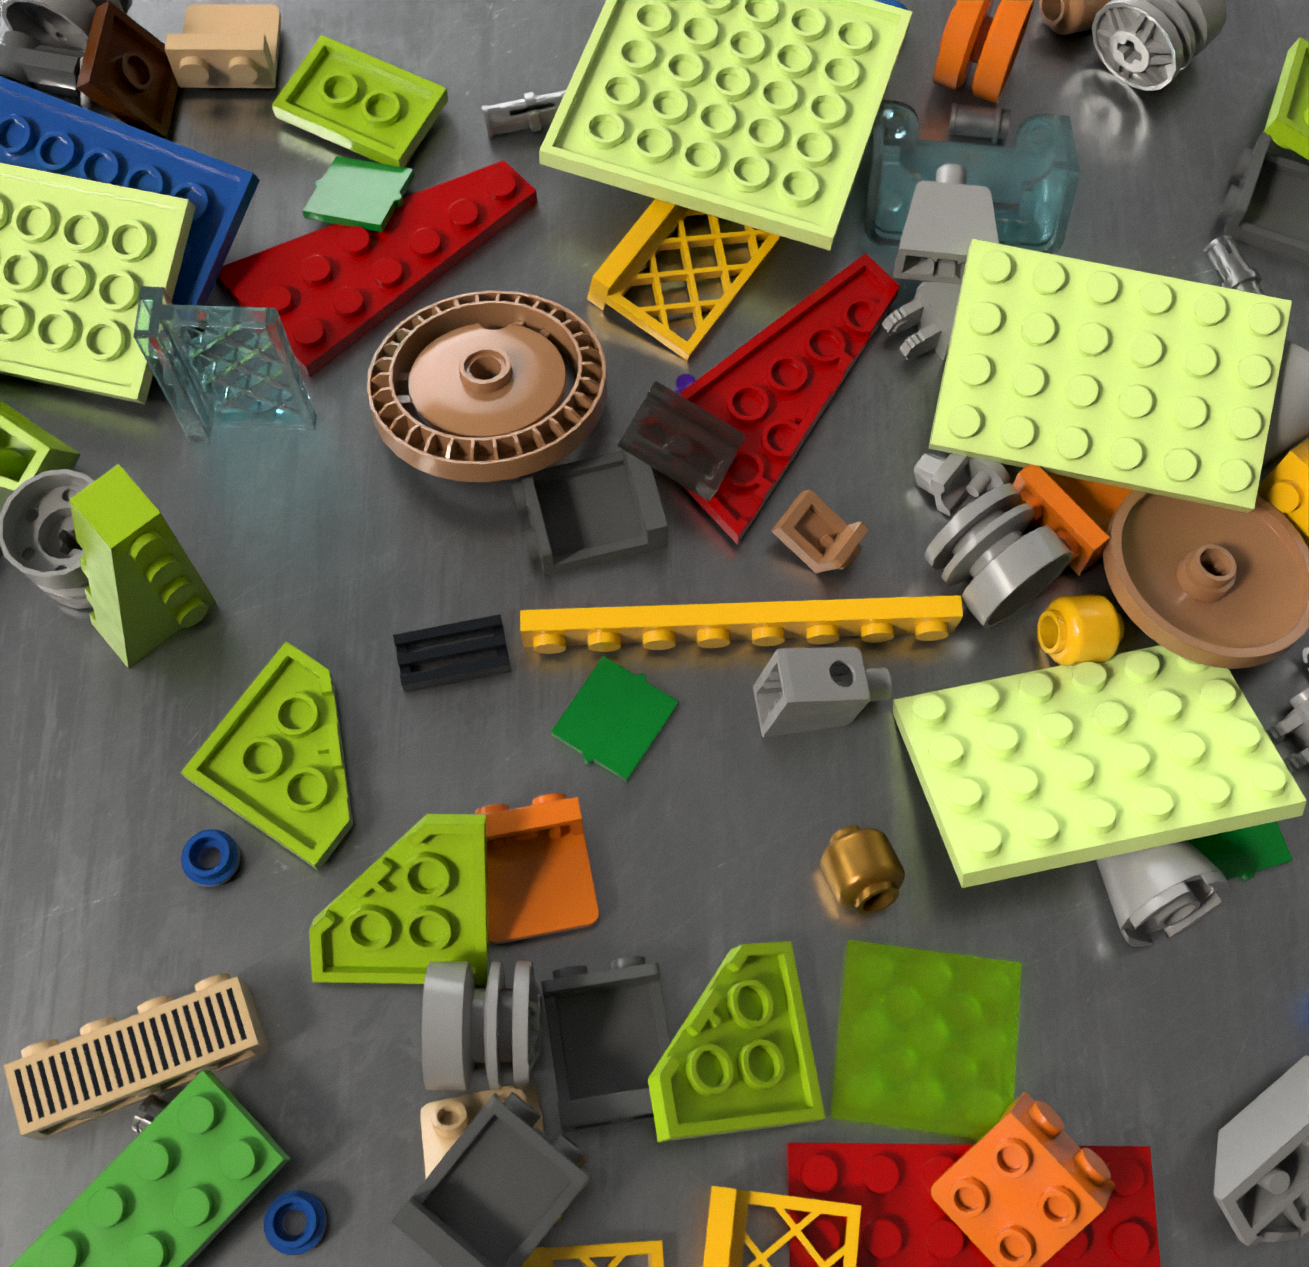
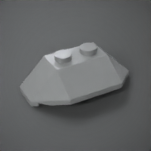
M1309 1055L1302 1057L1218 1131L1214 1197L1239 1241L1247 1246L1259 1245V1242L1276 1243L1299 1240L1309 1232Z

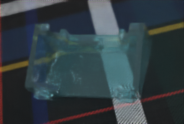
M883 100L873 125L868 148L864 230L869 240L879 246L899 248L917 183L923 180L936 182V172L939 167L946 164H957L964 167L967 171L966 185L985 186L991 191L999 244L1049 254H1056L1061 249L1080 176L1070 116L1035 114L1027 118L1019 126L1012 148L918 139L919 120L914 108L901 101Z

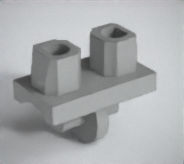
M925 453L914 466L917 485L934 495L937 511L950 517L968 494L979 497L984 489L990 491L1010 481L1009 474L1002 463L953 453L946 460L934 454Z

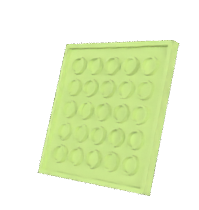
M606 0L539 150V164L831 250L909 28L912 11L874 0Z

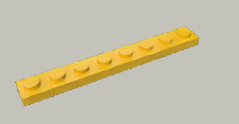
M961 595L520 610V632L524 647H533L535 652L543 654L560 653L566 650V646L588 645L590 650L596 652L615 651L621 648V644L643 643L644 648L650 650L670 649L676 645V642H698V646L703 648H720L729 645L730 640H752V643L757 646H776L784 643L785 639L807 638V642L810 644L823 645L837 642L840 637L861 636V640L864 642L879 643L893 639L894 635L915 634L918 640L934 641L944 639L949 633L955 632L963 617Z

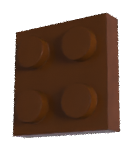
M108 1L96 7L76 89L127 125L166 139L178 91V83L166 55L165 44Z

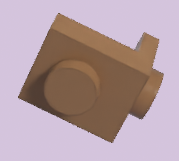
M809 489L802 491L771 532L815 573H820L833 569L842 570L848 567L860 554L862 546L859 542L868 532L869 528L862 521L847 524L816 493Z

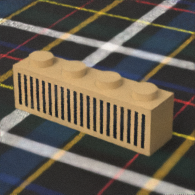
M230 974L211 976L198 982L195 985L196 992L175 1000L172 995L153 998L137 1007L139 1014L118 1022L115 1017L95 1020L80 1028L81 1036L60 1044L57 1039H50L24 1048L21 1051L23 1058L3 1065L21 1136L40 1141L140 1103L150 1094L158 1096L189 1084L202 1070H211L213 1073H217L269 1053L270 1048L250 985L238 976L231 978Z

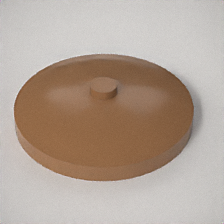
M1133 490L1121 503L1110 520L1105 532L1110 539L1103 548V562L1112 592L1128 617L1147 636L1169 651L1188 660L1212 667L1228 669L1249 668L1268 663L1280 657L1309 628V548L1293 524L1277 508L1258 494L1254 510L1245 513Z

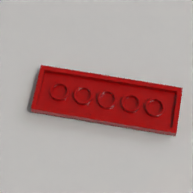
M793 1142L786 1144L787 1196L861 1205L856 1267H995L934 1201L931 1195V1188L936 1180L975 1144ZM1079 1146L1081 1149L1083 1147L1089 1148L1103 1160L1110 1171V1179L1115 1184V1187L1105 1210L1041 1267H1161L1150 1146ZM787 1209L788 1215L796 1225L811 1213ZM821 1213L801 1230L823 1261L827 1260L845 1244L847 1217ZM796 1235L787 1242L788 1267L819 1266ZM843 1256L831 1267H843Z

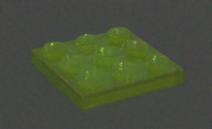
M847 940L844 950L829 1120L979 1141L997 1124L1006 1109L1014 1102L1022 963Z

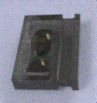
M655 380L617 446L707 501H710L722 483L746 435Z

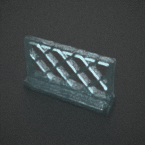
M141 286L133 337L190 442L211 443L213 427L316 429L317 415L276 308L173 305L164 287ZM189 326L200 327L206 331L202 333ZM245 328H257L266 330L260 334H256ZM225 338V339H227V340H229V341H231V342H234V343H236V344H238V345H240V346L236 348V347H234V346H232V345H229V344H227V343H225V342H223V341H221V340ZM200 353H207L211 356L218 358V360L215 361L211 358L201 355ZM261 354L267 358L272 359L273 361L268 362L259 357H256L255 355ZM235 367H239V368H241V369H243V370H246V371L250 372L251 374L247 375V374H245V373H243V372H241V371H238V370H236V369H234V368H235ZM215 379H216V380H219V381H221V382H223V383H226V384H228V385H230V386H229V387H226V386H224V385H222V384H219V383H217V382H215V381H213V380H215ZM271 381L280 386H283V388H277L273 385L268 384L267 382ZM248 393H249V394H252V395H254V396H256V397L261 398L262 400L259 401V400H257V399H255V398H252V397H250V396H248V395H246V394H248ZM229 405V406L234 407V408H236V409H223V408H224L225 406ZM279 407H282V408H285V409H287V410H289V411H283V410L278 409V408H279Z

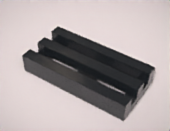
M501 614L393 635L401 674V685L404 691L511 671ZM490 634H493V635H494V636H491V637H486V638H481V639H476V640H470V641H465V642H460V643H455V644H450V645H444V646H439V647H434V648H429V649H423V650H418V651H413V652H409V651H408V650H411V649H417V648H422V647H427V646H432V645H438V644H443V643H448V642H453V641H458V640H464V639H469V638H474V637H479V636H484V635H490ZM493 650L497 651V656L418 672H412L411 666L441 660L448 661Z

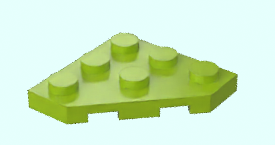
M285 641L180 773L191 783L318 871L353 826L334 680L329 669Z
M426 814L313 919L309 929L312 982L424 984L429 962L469 961L473 969L475 985H487L490 971L487 815Z
M791 941L741 944L731 949L648 1078L658 1142L806 1124L826 1119Z

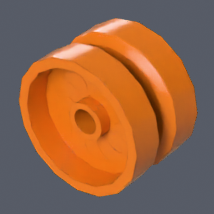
M957 0L942 35L939 46L940 52L933 74V83L956 90L965 83L973 63H976L977 68L972 82L973 95L997 104L1016 60L1035 0H1001L994 18L990 17L994 0Z

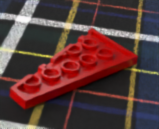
M502 160L402 198L404 205L396 208L383 232L367 230L360 226L332 224L223 265L216 282L311 377L537 202L536 189L508 163Z
M866 253L635 426V433L642 432L645 446L650 453L737 545L898 296L900 285Z

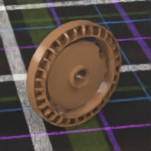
M481 291L440 300L418 310L400 322L384 338L374 353L368 369L366 390L374 425L383 442L397 457L414 468L436 477L461 482H494L515 479L538 472L560 461L583 443L593 432L604 411L607 399L606 360L600 341L590 326L574 312L557 302L537 295L515 291ZM562 354L569 360L577 372V377L568 397L557 408L566 387V371ZM413 417H420L423 420V422H425L429 427L425 426Z

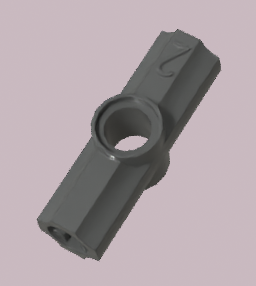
M6 31L3 38H0V76L38 91L81 98L80 91L76 89L80 74V58L84 56L85 52L46 46L28 34L18 31Z

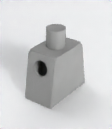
M957 164L943 165L937 169L936 182L923 180L917 183L901 237L893 278L962 284L971 240L977 239L999 244L991 191L985 186L966 185L967 171L964 167Z
M856 647L776 649L752 686L762 738L846 726L853 722L869 702L889 700L892 694V681L886 667L865 669L861 651Z

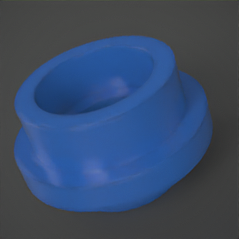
M217 829L203 830L192 836L185 844L181 855L184 873L194 883L204 887H214L227 882L235 874L240 863V850L235 840L229 834ZM211 851H220L221 860L218 865L213 868H205L203 866L205 855Z
M294 1190L281 1194L270 1204L264 1217L266 1239L275 1250L287 1255H300L312 1250L325 1233L327 1224L325 1209L319 1199L308 1192ZM300 1210L305 1214L307 1224L303 1232L298 1235H292L287 1230L286 1221L291 1213Z

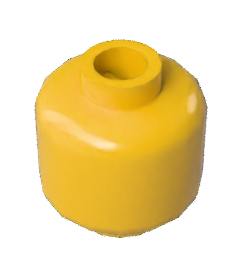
M1098 594L1065 595L1052 600L1045 612L1041 614L1037 626L1038 641L1045 653H1048L1056 663L1063 666H1076L1082 662H1107L1116 653L1119 643L1123 639L1124 622L1121 615L1117 613L1115 606L1104 596Z

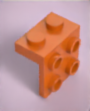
M1032 464L1021 470L1013 483V486L1022 497L1018 505L1029 503L1036 512L1030 526L1035 530L1048 525L1072 551L1074 556L1069 566L1078 575H1081L1103 557V548L1110 539L1105 533L1108 524L1121 503L1133 491L1131 489L1047 473L1040 466Z
M551 793L534 798L531 806L510 809L507 804H493L481 807L475 811V814L487 815L490 943L502 944L589 927L598 921L599 910L578 797L566 799V795L563 793Z
M1026 1091L1006 1109L997 1124L940 1176L931 1188V1195L934 1201L995 1267H1041L1105 1210L1115 1187V1184L1110 1179V1171L1103 1160L1089 1148L1083 1147L1081 1149L1063 1131L1064 1124L1059 1115L1047 1103L1041 1100L1035 1102Z

